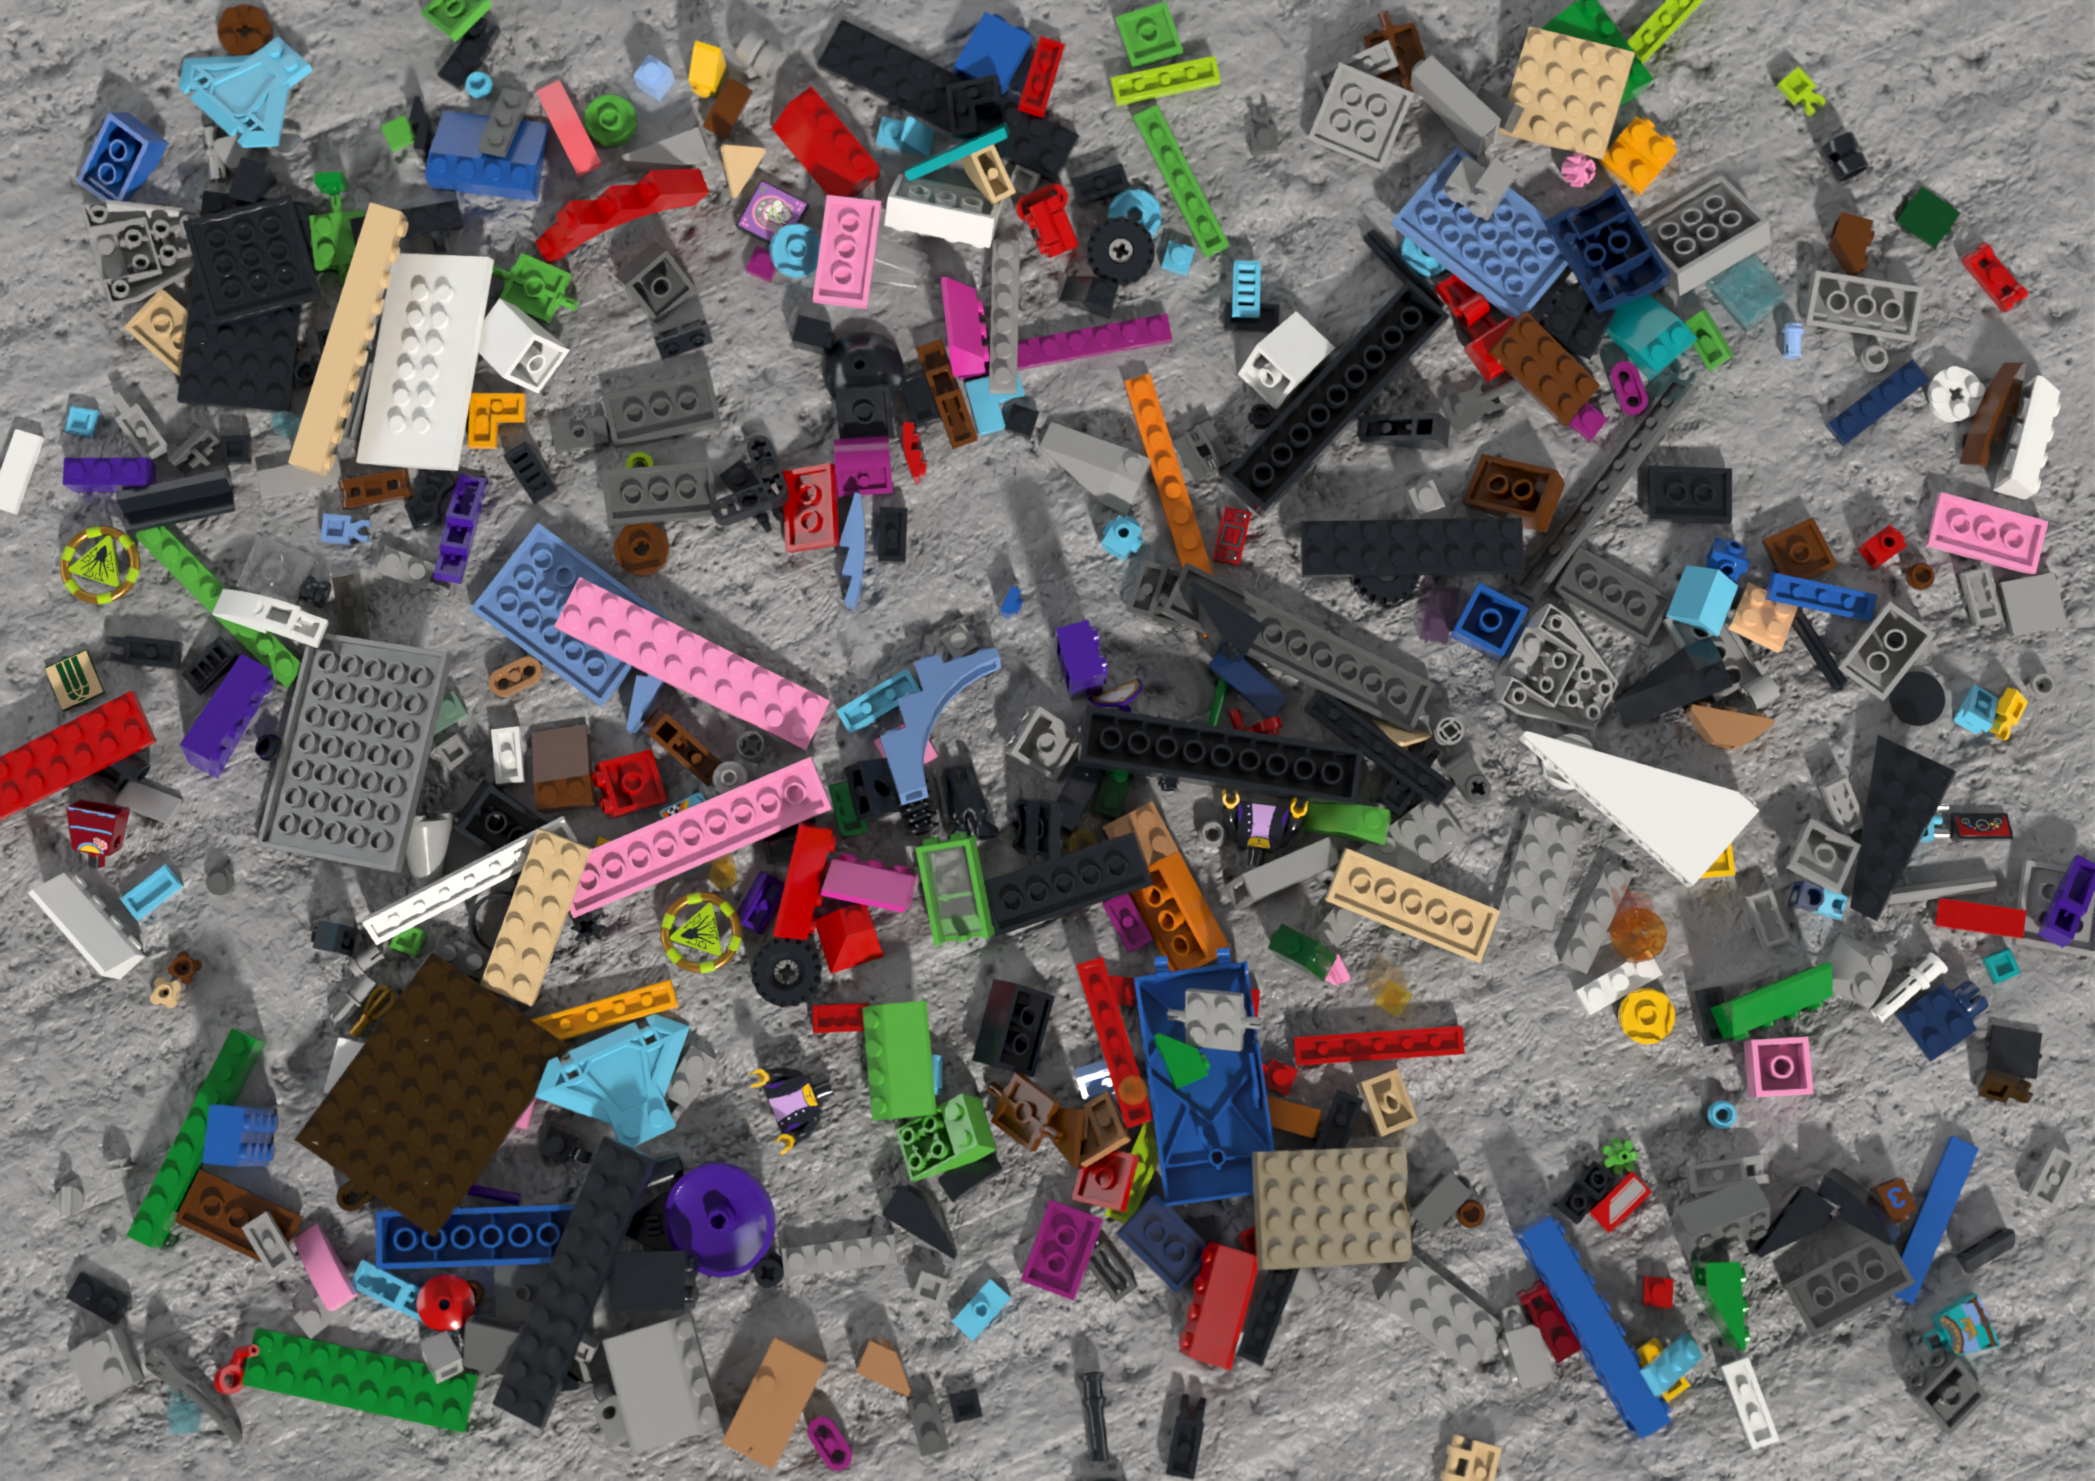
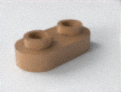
M533 657L520 658L494 671L489 678V687L499 697H510L538 683L543 676V667ZM527 668H534L532 676L525 675ZM508 680V687L502 689L500 687L501 681Z

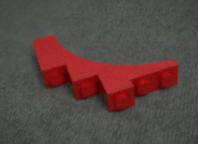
M700 169L651 170L637 184L611 185L597 199L570 200L556 214L558 220L536 240V244L544 262L549 265L555 264L582 243L609 229L656 212L695 206L710 191Z

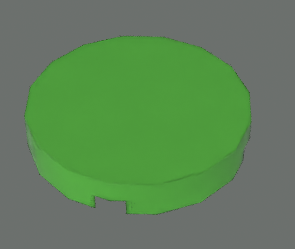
M604 94L595 98L585 110L584 127L595 144L602 147L617 148L633 138L637 130L638 117L633 105L622 96Z

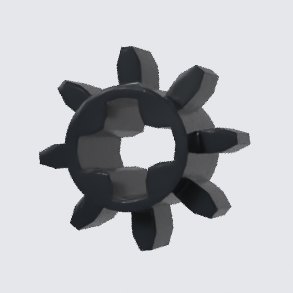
M588 912L585 917H576L578 920L576 926L570 927V929L578 932L575 940L579 942L585 937L588 946H591L592 939L596 938L602 941L603 939L600 936L601 930L607 929L606 926L599 923L603 916L598 914L595 918H592V913ZM586 922L590 924L594 922L592 925L593 933L585 932L584 924Z

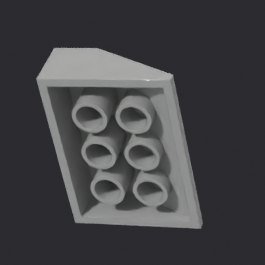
M1722 175L1640 222L1671 273L1668 285L1679 296L1771 243L1770 221Z
M690 1314L602 1340L633 1455L720 1426Z

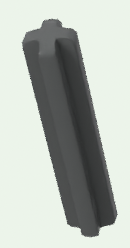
M366 361L363 367H360L358 373L360 383L355 393L352 392L350 403H352L349 417L344 419L342 427L344 430L343 438L355 440L358 435L374 366L373 363Z

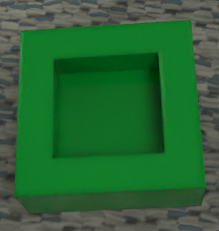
M342 172L314 173V184L320 192L327 195H337L340 191H348V181Z

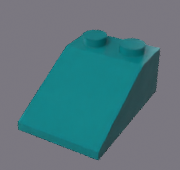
M1649 295L1612 308L1616 310V315L1606 331L1607 335L1649 381L1654 379L1686 352L1697 340V337L1680 318Z

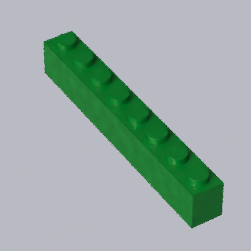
M231 1029L128 1230L127 1237L150 1248L163 1246L199 1169H202L204 1165L202 1160L210 1104L234 1106L266 1043L265 1040L242 1029Z

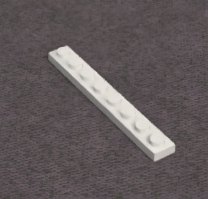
M564 816L540 827L577 842V838ZM538 829L362 918L364 927L375 944L378 945L523 870Z

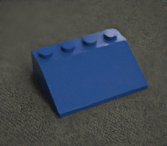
M451 111L442 112L429 151L425 179L431 189L538 202L550 128L549 123L521 120L506 158L479 152L478 144L491 116Z

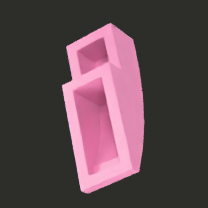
M319 1223L293 1239L302 1263L328 1311L337 1310L359 1295L345 1273L347 1269Z

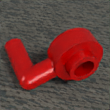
M1239 708L1228 712L1234 729L1279 735L1278 729L1283 727L1280 717L1275 716L1246 729Z
M257 1345L235 1348L229 1365L220 1367L214 1375V1386L218 1392L225 1395L235 1394L244 1387L242 1385L244 1371L241 1368V1364L245 1357L258 1355L259 1348ZM225 1375L229 1377L227 1385L225 1384Z

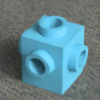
M1118 515L1115 522L1110 520L1102 533L1106 536L1101 543V549L1125 562L1131 551L1136 553L1144 540L1141 538L1142 528L1139 527L1140 523L1132 517L1126 516L1123 518Z

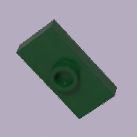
M848 781L828 785L841 839L844 840L869 833L867 822L857 821Z

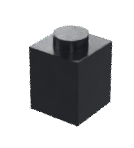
M798 315L792 337L794 348L825 356L827 348H832L835 339V332H832L830 322Z

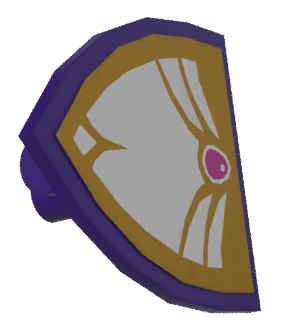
M1137 678L1088 697V700L1097 707H1116L1118 711L1131 713L1128 703L1140 694L1143 684Z

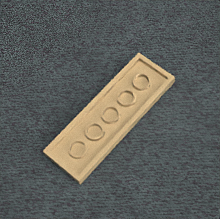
M542 828L537 830L480 985L529 1006L535 1004L593 848Z
M1347 848L1343 851L1324 900L1477 963H1481L1500 911Z

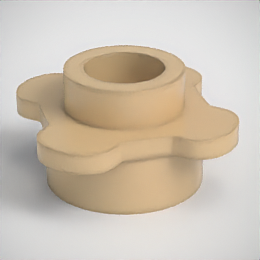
M163 977L157 978L154 981V993L150 996L151 1003L155 1005L161 1003L165 1004L168 1008H174L178 1004L177 1000L182 989L181 983L179 981L169 982ZM165 990L168 991L167 995H164Z

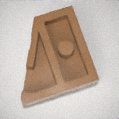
M1109 1091L1104 1092L1084 1105V1126L1082 1127L1081 1137L1084 1141L1083 1155L1079 1157V1162L1086 1168L1131 1141L1113 1094Z

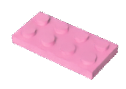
M827 195L813 303L868 309L882 206L881 201Z
M1941 492L1937 496L1925 546L2034 575L2037 571L2048 521Z

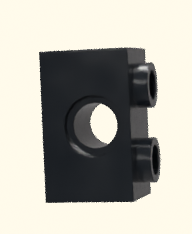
M886 758L862 760L844 768L858 822L882 819L900 811Z

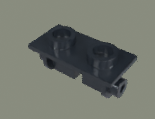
M700 319L682 325L684 332L678 333L677 327L658 332L659 335L655 336L654 339L662 360L714 343L706 320L700 321Z

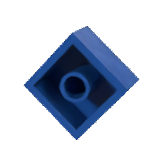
M1478 583L1449 637L1499 662L1508 649L1528 608Z

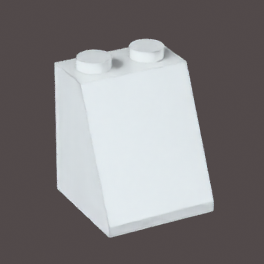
M499 298L484 319L478 352L503 378L539 393L570 350L520 308Z
M1294 312L1256 345L1238 375L1278 411L1326 363L1335 347L1298 312Z

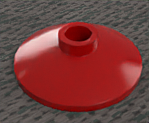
M452 1274L438 1275L427 1281L421 1288L417 1298V1311L421 1320L426 1326L438 1332H452L460 1329L473 1314L475 1308V1296L470 1285L461 1277ZM442 1299H447L450 1302V1307L446 1310L440 1307Z

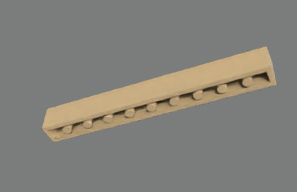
M371 202L369 204L288 463L296 468L326 476L327 471H331L334 466L335 455L333 453L335 446L341 443L344 433L341 427L344 418L347 419L352 408L350 398L352 392L355 393L360 383L358 373L360 367L365 365L368 357L366 347L368 341L373 340L376 332V325H374L376 315H380L383 310L384 299H382L385 288L388 289L390 287L392 264L396 263L399 259L400 247L398 245L401 237H405L408 230L407 218L401 211Z

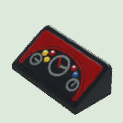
M2007 813L1950 814L1952 841L2013 840V832Z

